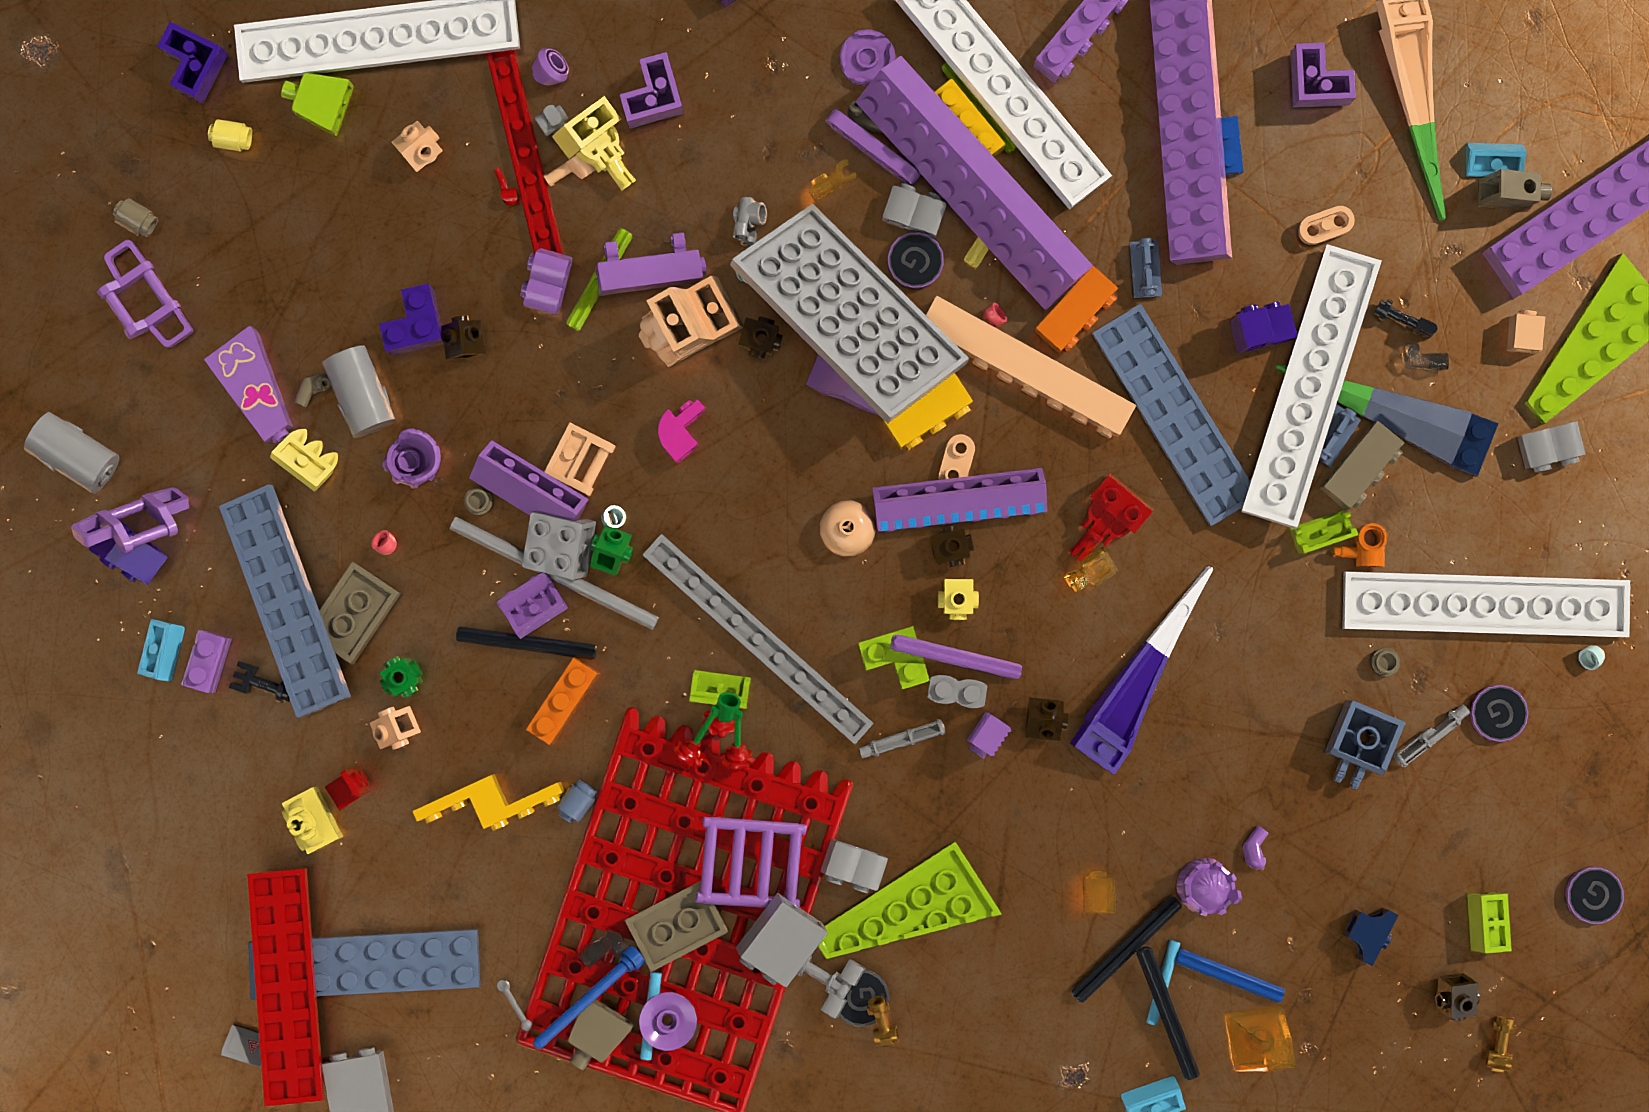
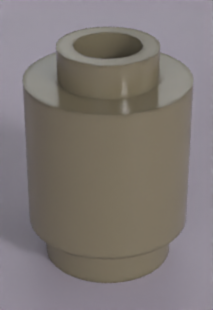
M130 198L125 201L120 200L113 210L115 223L138 236H150L158 223V218L154 216L153 211Z

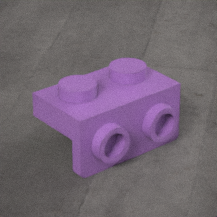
M543 572L531 577L525 584L514 591L506 593L503 598L497 601V605L503 611L520 639L568 609L554 583Z

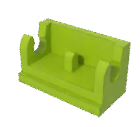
M1342 510L1300 524L1297 529L1290 528L1298 554H1304L1357 536L1356 527H1352L1349 518H1351V514Z
M694 670L689 701L716 705L721 693L730 692L740 698L741 704L739 708L747 709L751 678Z
M1487 892V894L1468 893L1471 951L1480 953L1512 951L1508 894Z

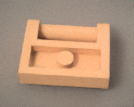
M569 423L544 472L560 482L591 496L594 490L592 486L608 454H612L616 446ZM594 444L599 449L582 482L574 478L591 445Z

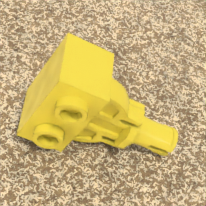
M604 96L565 124L552 137L569 159L576 155L584 163L593 165L598 173L602 170L604 172L608 171L620 190L623 191L635 182L636 179L629 173L621 161L624 151L619 146V136L614 127L621 120V117Z
M318 786L312 787L282 803L284 807L282 815L287 822L290 833L295 836L296 843L301 851L306 850L307 854H310L343 837Z

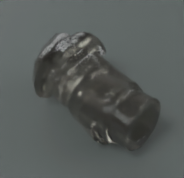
M1406 344L1404 347L1405 354H1402V360L1410 371L1412 368H1419L1437 373L1449 368L1448 353H1419L1420 346L1418 344Z
M606 931L607 934L584 946L585 948L578 956L588 968H591L610 951L616 956H620L627 949V944L623 942L624 937L615 931Z

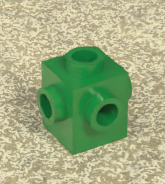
M605 525L601 535L596 534L592 541L590 550L594 552L590 567L617 576L623 562L628 564L631 558L633 547H630L629 544L632 535Z
M397 656L384 664L386 669L379 672L383 678L379 680L382 688L387 695L392 693L393 697L402 696L405 699L419 691L417 686L423 683L420 677L423 675L422 670L415 660L411 661L410 658L400 659ZM397 672H401L404 676L401 683H397L394 678Z

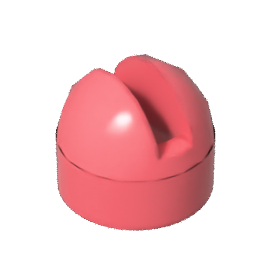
M993 303L984 310L982 319L983 321L987 319L989 321L988 324L996 328L1007 321V316L1000 305Z
M382 530L374 536L371 546L382 555H390L397 548V541L389 531Z

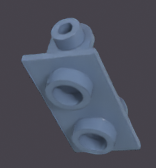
M1143 238L1137 242H1130L1134 298L1162 296L1158 240Z
M1339 405L1335 407L1319 457V461L1329 467L1333 465L1361 419L1355 416L1356 413L1349 408L1345 410Z

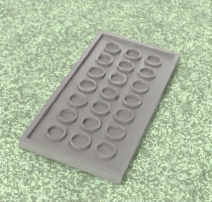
M813 203L741 252L731 261L730 266L887 423H890L965 366L969 360Z

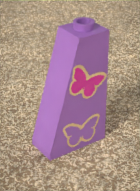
M249 326L204 360L261 438L269 444L272 442L277 444L289 435L287 431L293 428L261 337L255 328Z

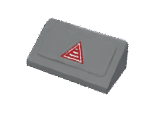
M232 1025L220 1055L262 1068L259 1032Z

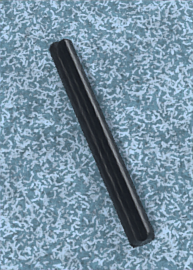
M458 627L456 632V641L590 660L595 659L597 652L596 645L527 635L520 639L516 634L467 627Z
M1170 895L1072 989V995L1079 1002H1085L1182 908L1181 903L1174 896Z
M1149 946L1142 947L1136 951L1139 963L1183 1076L1187 1080H1193L1200 1076L1199 1068L1154 952Z

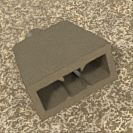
M1500 169L1479 179L1478 207L1526 208L1539 203L1540 200L1548 201L1551 198L1552 187L1550 184L1541 183V175L1539 173Z
M595 1000L576 1019L568 1039L570 1044L577 1047L570 1062L582 1070H585L592 1057L603 1063L631 1031L635 1023L600 1001Z

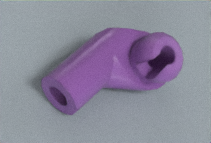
M1258 825L1243 844L1245 861L1249 867L1256 870L1262 869L1266 864V858L1263 857L1260 845L1269 834Z

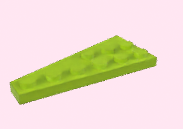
M1624 253L1618 256L1609 274L1602 281L1600 288L1587 304L1568 334L1564 344L1557 351L1546 372L1541 376L1525 401V404L1542 425L1547 423L1649 341V284Z
M954 841L825 924L824 927L828 933L818 947L825 958L829 959L1002 914Z

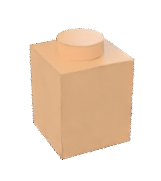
M1520 310L1519 314L1510 317L1507 351L1530 354L1542 351L1545 317L1536 316L1537 312L1531 310Z

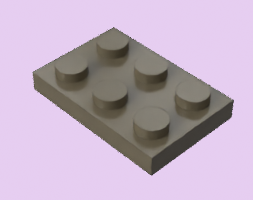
M353 561L319 610L335 654L350 664L356 662L401 595L400 592Z
M701 881L625 919L651 972L728 932L715 904L695 902L696 893L700 892Z

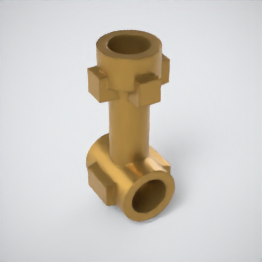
M882 996L872 997L868 1001L867 1012L868 1015L875 1016L878 1029H873L875 1045L883 1047L894 1046V1043H899V1032L896 1025L889 1026L886 1013L890 1012L889 1003L885 1002Z
M1497 1016L1496 1022L1493 1021L1492 1028L1498 1031L1495 1051L1488 1050L1486 1067L1491 1068L1492 1071L1504 1073V1070H1511L1512 1054L1506 1053L1509 1033H1515L1516 1025H1514V1019Z

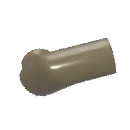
M856 100L850 103L848 117L866 131L883 133L857 105Z
M318 373L304 378L294 402L307 407L312 394L330 388L331 383L328 376L324 373Z

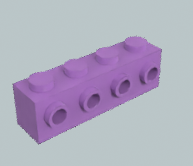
M1083 0L1037 56L1033 67L1054 84L1060 77L1065 79L1075 67L1072 62L1078 55L1083 57L1093 45L1090 40L1096 33L1101 35L1111 23L1108 20L1113 12L1119 14L1128 0Z
M492 440L479 454L469 477L528 515L532 512H538L571 521H578L589 500Z

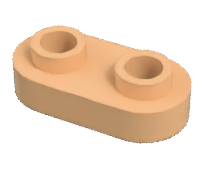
M1336 206L1306 217L1298 227V235L1305 244L1317 245L1349 232L1354 225L1355 218L1349 208ZM1335 217H1339L1342 219V226H1336L1334 224ZM1308 227H1314L1316 229L1315 236H1311L1308 234Z
M959 434L949 440L940 467L939 480L949 479L948 473L950 471H956L958 478L968 477L975 452V445L970 437ZM959 443L966 446V452L963 454L958 453L955 449Z

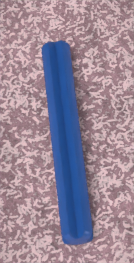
M1184 949L1178 951L1175 962L1181 966L1280 1003L1284 997L1285 990L1282 987Z

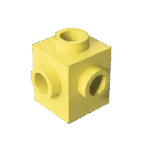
M944 579L943 591H938V608H943V614H950L949 620H967V614H973V608H978L979 593L978 591H973V579ZM955 595L962 597L963 602L961 605H957L954 602Z

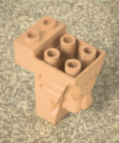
M709 276L688 289L670 287L648 299L647 303L651 311L642 317L643 320L640 323L641 331L638 335L645 348L651 347L653 351L657 352L659 358L668 367H671L717 340H722L742 329L743 323L719 278Z

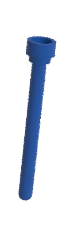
M631 945L621 953L620 963L533 1041V1046L536 1049L543 1048L627 971H637L645 963L640 952Z

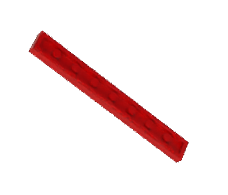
M515 50L486 53L534 254L539 248L564 255L546 179L544 178V170Z

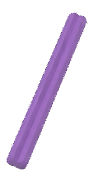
M893 635L891 638L890 648L894 651L1011 679H1019L1021 676L1022 666L1018 663L902 635Z

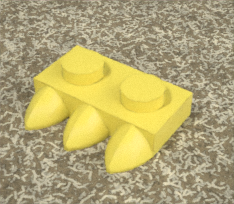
M299 429L290 433L271 452L270 458L315 492L333 474L338 461V453H327L319 457L323 447L322 441H313L304 446L307 439V430Z

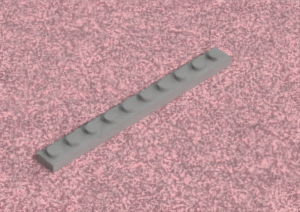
M661 534L644 552L643 556L852 743L856 744L874 724L665 536Z

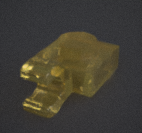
M847 159L837 164L835 174L832 173L827 176L824 173L811 181L812 186L809 187V193L814 202L835 191L840 185L852 182L856 178L855 172L850 175H844L841 171L842 168L849 165Z
M1102 547L1079 562L1083 569L1072 571L1064 578L1068 585L1072 586L1074 592H1078L1090 582L1095 588L1119 573L1108 551Z

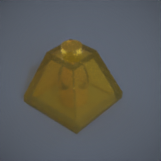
M1281 1005L1225 1014L1234 1071H1273L1296 1067L1292 1038Z

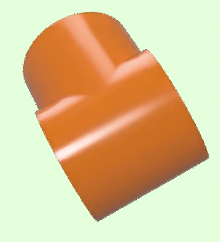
M1370 523L1357 529L1358 535L1353 537L1355 547L1341 546L1333 548V556L1356 558V567H1384L1387 533L1381 525ZM1368 530L1376 535V543L1373 546H1369L1364 540V535Z

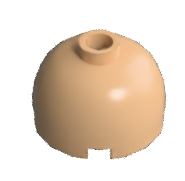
M853 500L840 501L831 505L824 512L820 522V536L824 545L832 553L840 556L853 557L863 553L872 544L876 534V522L872 513L863 504ZM851 523L854 526L853 530L850 528Z

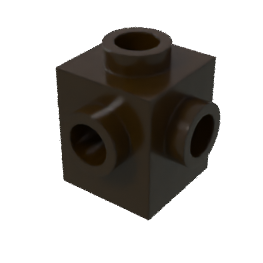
M457 316L451 318V323L441 326L446 359H470L486 353L481 320H469L468 316Z
M759 316L758 320L746 317L738 346L741 349L748 350L749 356L765 359V355L772 357L774 350L779 351L783 335L778 334L779 326L774 325L775 321ZM760 335L766 336V339L764 341L757 340V337Z
M957 525L941 528V534L930 536L935 565L948 563L949 568L965 565L964 559L970 558L969 552L974 551L971 534L965 535V530H958ZM954 542L957 545V551L949 550L948 543Z
M1029 698L1026 715V738L1060 741L1062 730H1067L1069 715L1064 713V701Z
M1464 973L1438 976V991L1435 995L1437 1009L1454 1021H1462L1466 1017L1477 1016V1005L1480 1001L1478 983Z

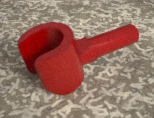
M494 169L500 184L501 197L504 204H519L517 188L508 189L501 169Z

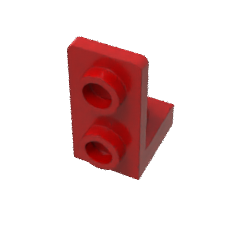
M356 768L346 769L341 772L342 776L325 786L339 811L370 792L367 787L370 785V782L363 771L357 772Z

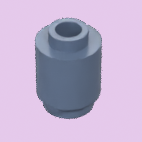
M578 779L575 784L570 785L557 804V808L560 809L558 815L571 824L574 820L580 822L595 801L594 796L597 791Z

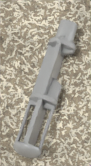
M1462 704L1455 711L1447 712L1448 718L1434 729L1429 727L1399 752H1396L1394 754L1396 762L1400 766L1406 767L1451 730L1459 726L1462 719L1470 714L1468 708Z
M937 719L935 722L911 730L907 729V731L877 741L872 740L869 745L859 748L862 759L872 755L878 757L880 753L910 744L915 745L914 743L938 735L943 736L945 734V726L940 719Z

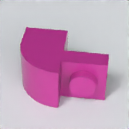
M698 399L694 403L689 400L677 410L680 413L677 417L668 409L663 414L659 423L658 433L661 444L677 464L699 447L698 443L685 429L706 411Z

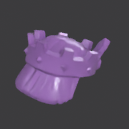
M415 428L406 429L399 434L395 442L391 443L387 457L383 458L382 467L385 471L390 472L393 477L392 481L396 484L409 485L411 489L418 488L420 484L434 479L441 462L440 448L428 433H423V431L416 430Z
M1200 858L1199 860H1193L1178 875L1176 888L1179 899L1190 911L1200 913V915L1207 916V914L1214 913L1222 915L1227 912L1226 908L1231 903L1237 904L1242 899L1241 891L1236 890L1235 881L1237 880L1235 874L1227 871L1222 866V863L1215 859Z

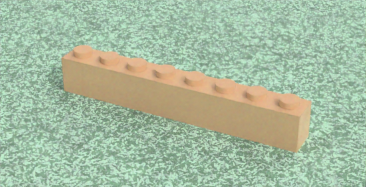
M936 296L926 314L965 355L973 358L972 363L983 370H987L988 367L998 372L997 377L1009 384L1015 381L1023 386L1021 390L1035 398L1037 395L1048 400L1046 404L1058 411H1061L1063 408L1073 413L1071 418L1084 425L1089 422L1097 426L1096 431L1111 439L1112 435L1115 437L1120 436L1136 407L1130 401Z

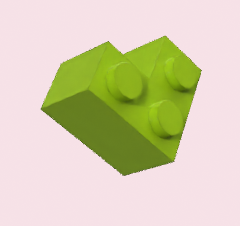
M913 626L858 643L865 669L870 670L893 662L901 689L930 681L923 657L894 651L890 648L893 635L917 639Z

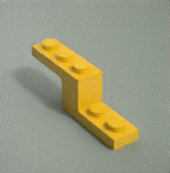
M493 774L414 810L413 814L417 822L425 819L426 823H430L443 817L440 812L451 807L454 812L469 805L466 799L470 798L483 829L491 826L494 831L509 824L507 818L517 814L520 819L534 813L533 806L543 802L544 806L547 807L560 801L559 794L565 791L561 782H558L508 805L496 776Z

